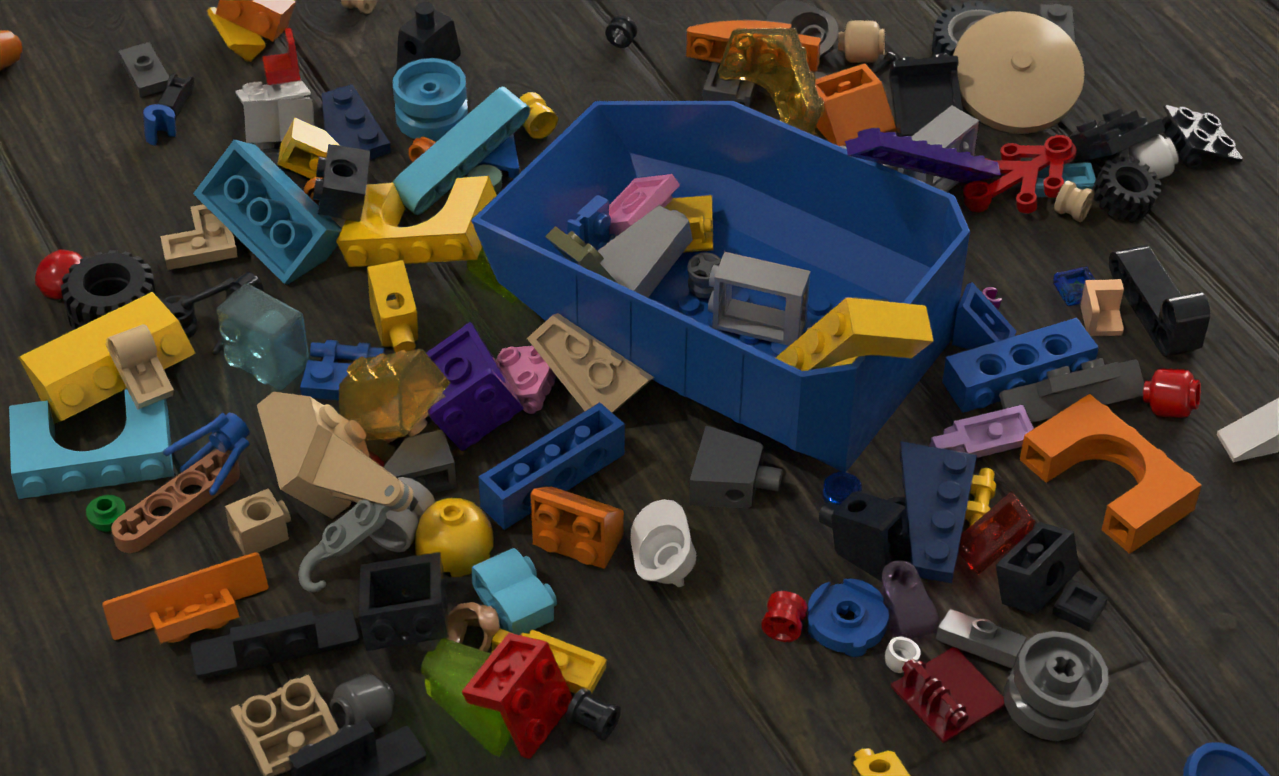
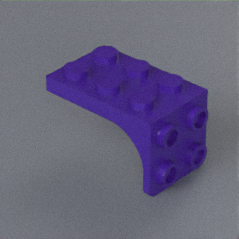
M471 322L411 363L418 378L429 377L445 395L443 399L429 408L428 414L461 451L477 443L482 437L502 423L509 421L515 414L524 409L477 328Z

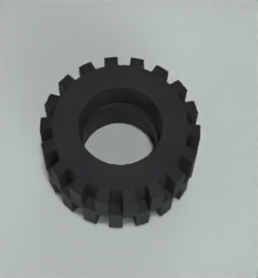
M109 251V253L104 254L98 252L94 253V256L90 258L86 256L80 259L79 264H73L69 268V273L64 274L63 284L61 285L68 321L73 330L151 292L157 296L150 266L144 264V259L139 256L133 257L132 253L123 252L122 254L118 253V251Z

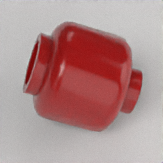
M1161 368L1154 372L1151 381L1146 380L1144 383L1143 401L1144 403H1150L1152 412L1158 417L1186 418L1193 409L1197 410L1199 408L1201 399L1200 380L1194 379L1193 374L1189 370Z

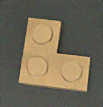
M204 204L191 207L195 230L160 236L167 270L238 257L233 233Z

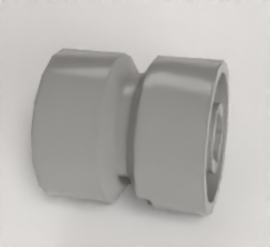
M400 477L398 479L413 490L411 504L401 512L389 510L386 513L384 525L369 535L380 546L395 552H404L411 546L415 540L418 520L424 511L435 503L433 495L421 483L410 478Z

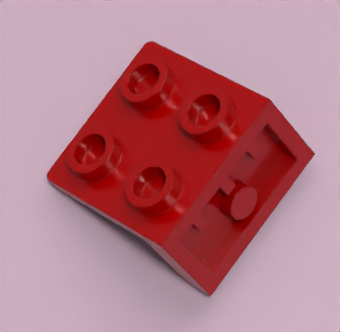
M508 633L461 691L468 704L500 712L521 756L529 759L567 712L568 706L573 699L548 642Z

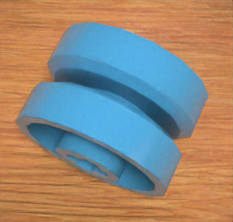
M437 58L420 59L406 64L395 74L393 78L396 124L401 132L410 138L427 137L433 141H438L445 135V132L450 131L468 115L466 76L461 68L452 62Z

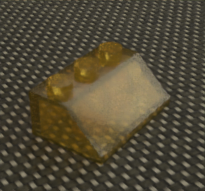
M423 349L401 350L387 355L382 353L369 358L360 357L347 368L348 375L339 384V415L349 421L354 420L359 423L366 433L365 441L403 437L407 435L451 382Z

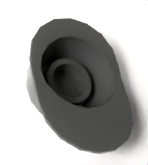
M788 0L779 3L769 12L766 20L769 22L792 24L791 33L821 38L819 58L828 52L832 53L834 50L833 45L836 43L839 35V25L834 16L798 0Z

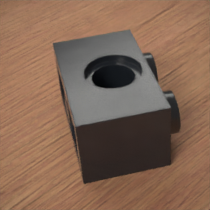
M328 144L326 157L319 156L316 177L318 178H316L313 199L319 200V215L360 222L366 196L370 151Z
M1039 522L996 564L1002 604L1037 614L1079 571L1074 531Z

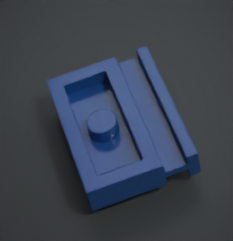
M597 195L577 212L576 220L570 219L567 221L568 233L573 231L586 245L589 243L597 251L609 243V228L611 225L609 200Z

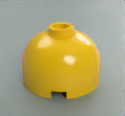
M463 498L439 500L429 506L418 520L419 523L415 535V551L417 556L440 552L444 572H450L451 577H462L472 574V566L490 559V551L494 543L493 530L486 513L475 503Z

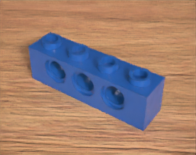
M1074 318L948 356L945 359L942 383L962 413L1001 401L999 394L1002 391L1048 379V371L1069 366L1070 373L1081 371V363L1096 360L1099 347L1080 321Z
M599 402L478 477L480 507L504 530L531 514V493L534 488L552 486L567 491L625 454V424Z

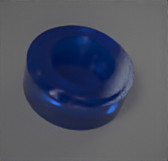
M837 472L831 474L825 479L823 484V499L825 503L832 502L840 505L852 492H862V484L856 476L850 473Z

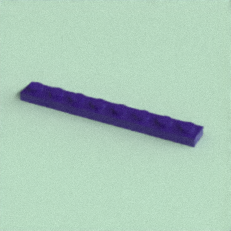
M869 128L859 131L857 138L845 141L848 156L968 184L973 181H983L1000 176L998 162L985 159L983 155L972 156L971 152H957L956 148L945 149L942 148L941 144L930 145L926 140L914 141L911 136L899 137L896 136L895 132H880V128Z

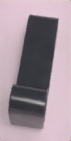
M1148 245L1110 253L1109 269L1114 280H1122L1123 295L1160 353L1167 357L1202 348L1211 314L1206 296L1200 291L1181 295Z

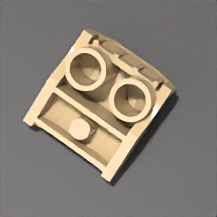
M309 675L301 677V679H292L283 688H278L276 692L267 696L256 695L250 697L242 704V710L239 704L231 707V715L235 718L263 776H275L291 770L288 756L296 753L305 745L315 744L336 734L339 730L327 704L317 691Z

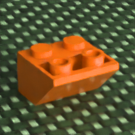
M865 63L807 82L805 114L829 142L838 146H846L845 141L857 138L859 131L869 128H880V132L896 133V125L883 84Z
M552 486L534 488L531 493L533 545L547 552H556L574 558L583 564H591L605 569L624 535V510Z

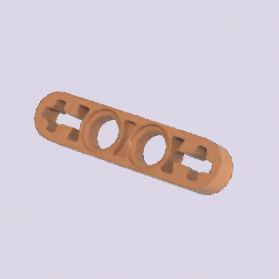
M215 450L119 516L111 527L115 546L120 551L126 553H134L144 549L232 486L240 477L238 459L215 495H210L209 493L217 475L232 451L227 450L223 453ZM189 485H199L202 487L195 494L189 495L182 492ZM160 506L172 508L164 516H154L151 514L154 509Z

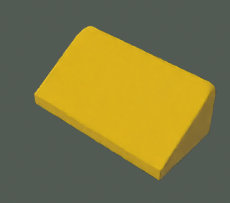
M210 7L207 10V14L228 48L246 61L251 62L266 46L262 37L216 15L217 8Z

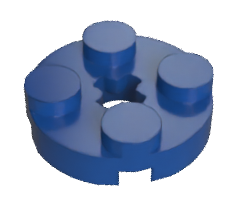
M843 579V584L830 586L831 581L822 584L813 592L809 599L807 610V629L809 635L834 651L845 652L851 657L864 655L867 649L878 644L886 633L889 612L883 603L884 597L874 586L857 579ZM849 611L855 613L853 620H845L838 613L847 614Z

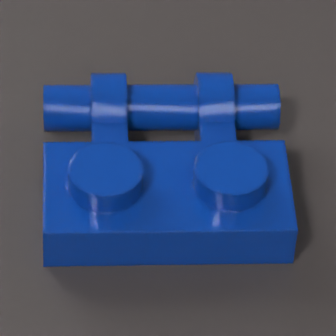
M326 340L325 343H311L310 356L320 357L323 360L307 361L300 386L301 395L318 399L375 403L381 380V367L372 366L370 362L384 363L385 348L372 347L371 343L359 342L358 346L341 345L337 340ZM338 359L356 360L355 364L337 363Z

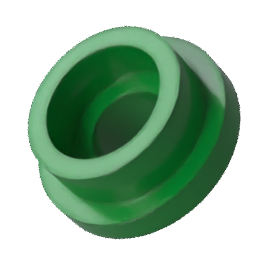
M114 495L99 496L92 500L86 508L88 522L102 532L112 531L113 522L126 512L124 501Z

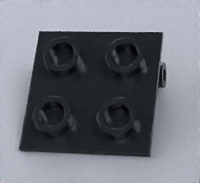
M1168 105L1163 106L1168 114L1162 120L1166 130L1164 133L1167 138L1171 139L1176 152L1179 153L1178 155L1185 166L1191 168L1199 167L1205 154L1240 162L1243 160L1235 148V142L1226 135L1221 127V121L1211 113L1201 114L1193 112L1182 106L1179 108Z

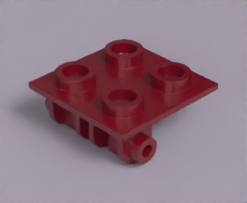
M956 647L950 648L925 664L923 661H916L914 658L909 659L902 667V671L905 673L904 676L893 682L890 686L943 744L1005 706L1004 697Z

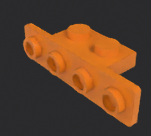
M257 552L104 601L102 607L114 640L153 628L160 644L167 641L179 642L188 638L191 633L206 628L218 629L227 625L230 620L239 618L235 600L266 591L269 586L261 557Z

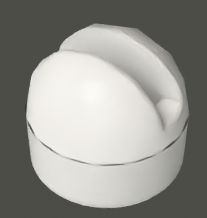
M906 637L893 638L885 651L886 665L896 673L903 672L902 667L909 659L914 658L918 661L920 657L918 645Z

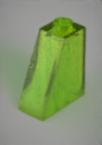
M446 638L441 639L434 652L429 651L422 663L421 673L425 675L426 693L491 754L500 757L511 736L500 712L468 704L461 692L491 654Z

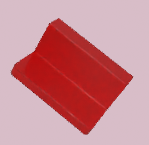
M285 28L288 53L262 56L267 85L301 81L296 46L291 28Z

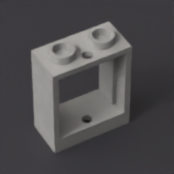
M951 105L912 136V140H926L930 145L941 144L942 148H956L957 152H971V155L974 156L979 120ZM898 168V172L945 192H948L959 183L950 179Z
M724 252L719 266L713 265L709 277V286L714 287L708 303V312L713 313L712 328L790 346L802 335L807 322L811 271ZM732 285L786 297L785 311L732 299Z

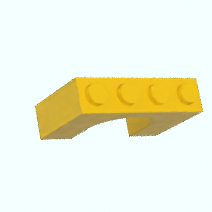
M489 176L456 178L448 200L439 213L421 224L411 227H397L405 207L394 183L368 184L360 222L346 219L336 242L349 267L376 266L403 260L404 264L477 260L482 244L471 220L497 194Z
M846 297L775 358L801 371L852 364L858 356L866 355L913 358L934 340L925 305Z

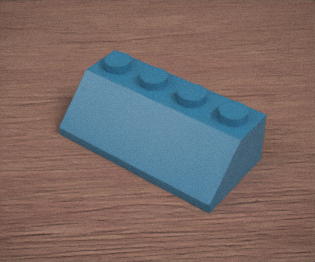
M233 140L193 193L284 284H290L326 261L338 245L336 240L342 228L330 216L319 215V206L254 144Z

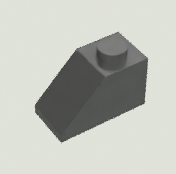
M442 430L405 438L383 467L396 478L405 477L421 483L431 494L457 488L455 461Z

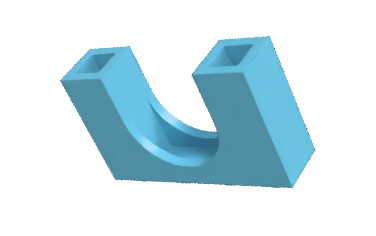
M125 389L127 419L123 432L110 444L91 451H73L63 448L55 442V426L48 400L9 406L11 476L18 499L174 476L172 454L169 456L163 454V450L171 446L166 399L137 410L128 390Z

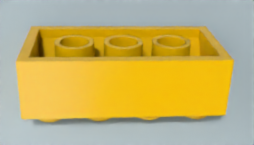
M153 292L18 357L41 401L48 400L54 424L126 389L106 347V339L108 337L145 324L154 339L157 357L163 369L196 354L179 320Z

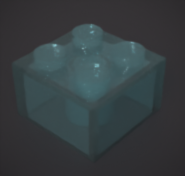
M248 283L244 284L216 308L224 357L231 366L243 369L255 376L261 383L269 384L280 391L305 370L309 360L303 313Z

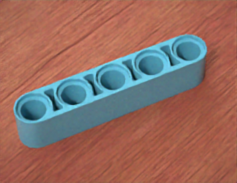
M505 87L495 90L395 178L393 183L403 205L415 215L425 212L453 187L456 178H463L472 168L476 167L520 128L530 114V107Z

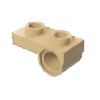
M145 324L106 339V347L137 410L173 396L174 389L157 357L154 339Z

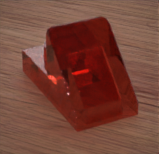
M1011 491L962 533L958 552L971 570L980 575L1005 552L1011 551L1034 528L1036 521L1018 497Z

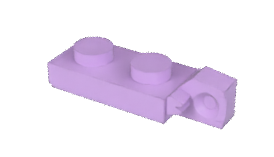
M1019 405L954 421L951 427L944 429V435L932 437L929 446L975 454L978 458L1022 447L1024 435L1034 428L1024 406Z

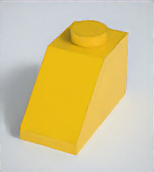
M294 117L280 144L278 165L312 179L316 176L319 156L326 157L328 144H339L326 131Z

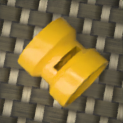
M527 93L521 96L519 99L530 107V114L523 123L528 134L535 139H541L552 133L556 128L558 119L553 110L546 106L543 98L537 93Z

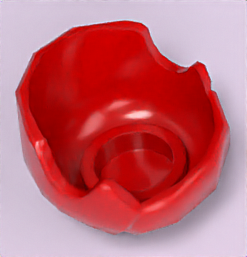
M63 249L47 255L39 263L35 275V284L42 294L47 298L56 300L63 298L61 285L63 284L64 274L69 273V268L73 264H79L80 259L83 257L75 251Z

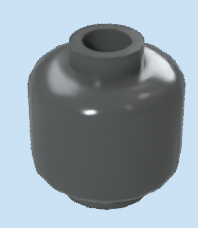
M364 674L336 687L333 699L330 702V712L337 727L340 729L347 725H354L364 719H367L371 727L375 729L389 722L393 713L394 693L389 684L383 682L377 676Z

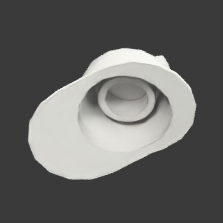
M665 499L652 502L643 508L636 516L631 528V546L637 574L647 581H657L663 584L673 583L677 587L684 586V578L692 571L696 563V550L691 541L687 516L683 508L675 501Z

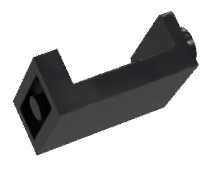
M936 54L930 58L922 59L908 56L891 62L889 80L897 136L912 137L951 105L963 111L957 73L958 56Z

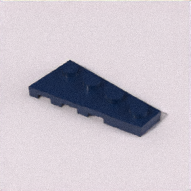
M900 441L899 454L900 462L902 463V483L906 501L912 576L952 583L977 455Z

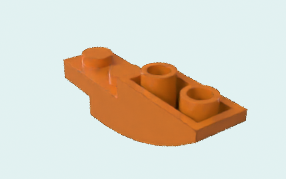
M754 20L720 21L688 27L686 57L750 68L753 60L816 72L819 65L821 38L791 33L792 24Z

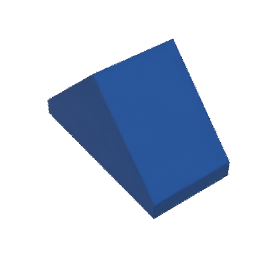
M973 282L967 284L957 308L952 345L971 350L1014 337L1016 330Z

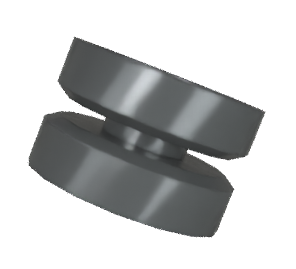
M1056 631L1036 634L1024 643L1004 687V704L1011 718L1024 731L1041 739L1054 741L1075 738L1087 729L1109 684L1108 668L1101 654L1087 641L1070 633Z

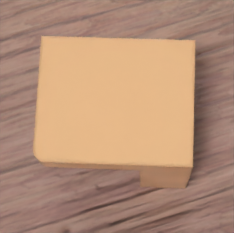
M1121 279L1085 280L1080 306L1085 328L1090 336H1121L1123 334L1124 326L1119 310L1124 291Z

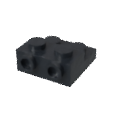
M1118 108L1102 115L1104 120L1098 123L1093 119L1077 125V132L1067 137L1072 140L1076 147L1074 162L1113 155L1166 130L1161 118L1147 121L1146 116L1139 117L1137 110L1123 113L1122 108Z

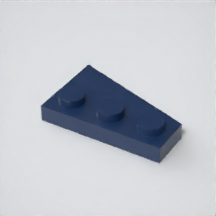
M353 84L322 93L325 131L340 146L370 151L369 160L391 153L390 141Z

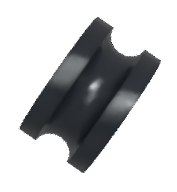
M617 15L606 28L605 36L615 47L626 48L635 38L638 28L636 23L629 17Z

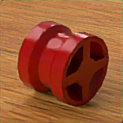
M777 591L771 594L767 602V610L769 612H766L761 622L762 630L770 638L777 641L792 642L797 640L802 631L801 621L806 617L808 610L806 601L793 592Z

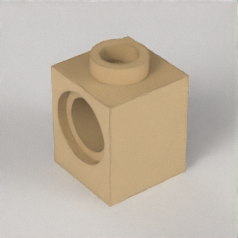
M269 488L225 506L229 530L244 555L254 552L258 553L289 540L286 523L291 522L289 511L283 500L276 501Z

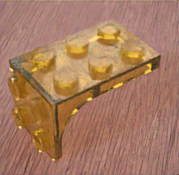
M743 28L733 30L718 69L719 77L721 79H742L760 85L773 97L782 122L815 135V127L819 118L824 114V101L818 95L815 86V75L810 71L807 63V52L805 47L801 45L796 28Z

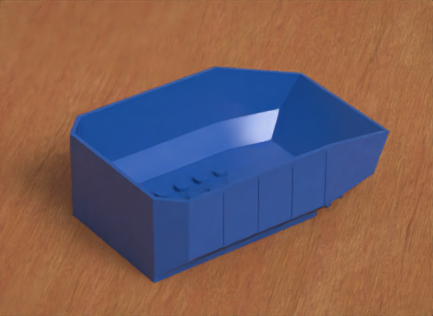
M595 101L471 220L497 281L545 321L552 315L559 313L654 377L653 381L709 407L739 424L750 427L788 446L794 451L809 455L844 473L848 471L953 339L970 230L954 195L880 163L848 156L847 149L735 101ZM673 174L680 184L671 194L673 198L712 195L713 250L682 253L648 298L565 259L545 237L555 226L565 234H568L567 221L570 219L576 220L577 212L595 196L599 195L608 199L610 205L635 178ZM609 234V242L618 235ZM724 252H729L811 271L807 322L802 335L807 331V328L816 324L846 297L888 299L889 302L925 305L934 341L913 358L866 355L858 356L852 364L801 371L775 358L788 345L712 328L713 313L708 312L710 298H699L689 291L687 265L689 260L699 253H713L722 259ZM732 285V299L785 311L786 297Z

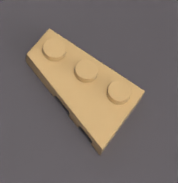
M559 313L552 315L527 338L584 411L601 402L608 410L614 413L654 379L652 375Z

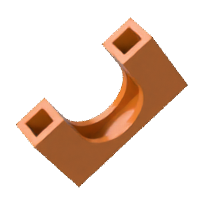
M1091 394L1086 395L1024 435L1020 461L1046 483L1073 465L1092 459L1116 463L1134 476L1138 485L1107 505L1101 529L1129 554L1195 510L1201 484L1190 473L1185 472L1169 459L1162 450L1153 446L1135 428L1126 424L1108 406L1099 402Z

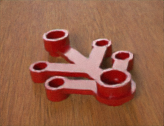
M1055 135L1048 138L1044 146L1018 145L1015 143L1003 145L1000 149L1001 161L995 162L999 164L1000 173L1008 174L990 184L983 181L968 183L963 189L964 204L973 212L985 211L992 201L991 198L1022 181L1021 192L1016 196L1017 210L1021 213L1034 212L1038 207L1035 190L1039 171L1050 165L1049 176L1043 181L1044 194L1050 198H1057L1064 184V179L1062 178L1064 165L1076 157L1075 145L1069 137L1064 135ZM1021 157L1034 158L1031 161H1021Z

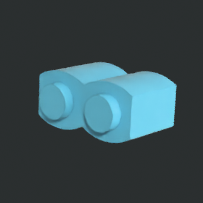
M512 548L472 566V585L484 605L495 608L500 619L499 626L501 629L521 635V633H528L554 621V606L557 605L555 593L549 584L543 585L536 577L535 566L528 556L523 557L518 550Z

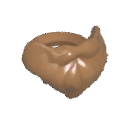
M469 602L458 604L450 611L448 615V638L444 639L451 641L452 654L459 662L472 664L478 662L486 655L490 648L492 637L499 630L500 619L495 608ZM467 625L482 627L484 630L483 644L472 655H467L463 650V639L467 631Z

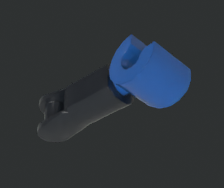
M172 73L159 102L144 109L145 139L149 144L156 146L158 142L157 131L160 130L166 131L168 136H176L175 120L187 99L192 95L194 77L188 76L187 79H184Z

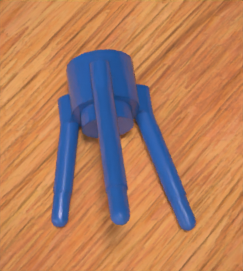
M221 413L209 424L163 450V454L169 456L212 432L209 436L210 441L180 468V473L208 455L214 448L223 453L231 450V454L209 490L210 495L217 493L240 454L250 445L246 439L250 435L249 428L240 417L233 413L226 415Z

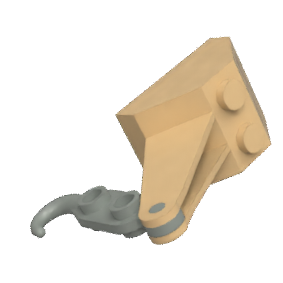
M272 392L257 404L280 490L332 519L348 508L351 501L357 502L350 511L325 528L320 543L308 552L300 565L298 576L302 588L311 593L319 592L326 587V582L323 580L317 583L312 582L311 575L315 567L325 559L349 553L366 537L379 530L384 525L386 513L389 510L396 512L405 510L412 502L413 490L369 457L364 440L366 433L359 423L354 420H347L339 415L332 406L328 404L323 405L310 396Z

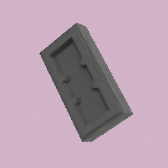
M150 42L119 51L120 60L140 97L165 90L169 76Z
M950 609L938 627L935 639L1006 667L1013 668L1027 637L998 627L990 620L977 619Z

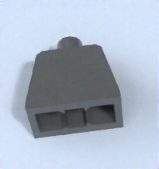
M706 426L690 477L689 505L748 509L753 505L757 488L779 492L783 469L763 465L764 446L760 442Z

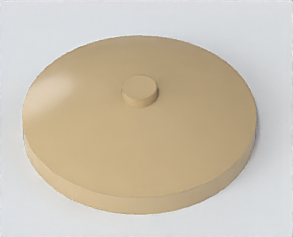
M1001 12L987 16L966 30L954 51L953 56H958L959 60L957 73L963 107L983 124L1000 131L1025 134L1042 131L1056 125L1073 109L1083 87L1084 65L1080 52L1073 40L1059 26L1034 14Z

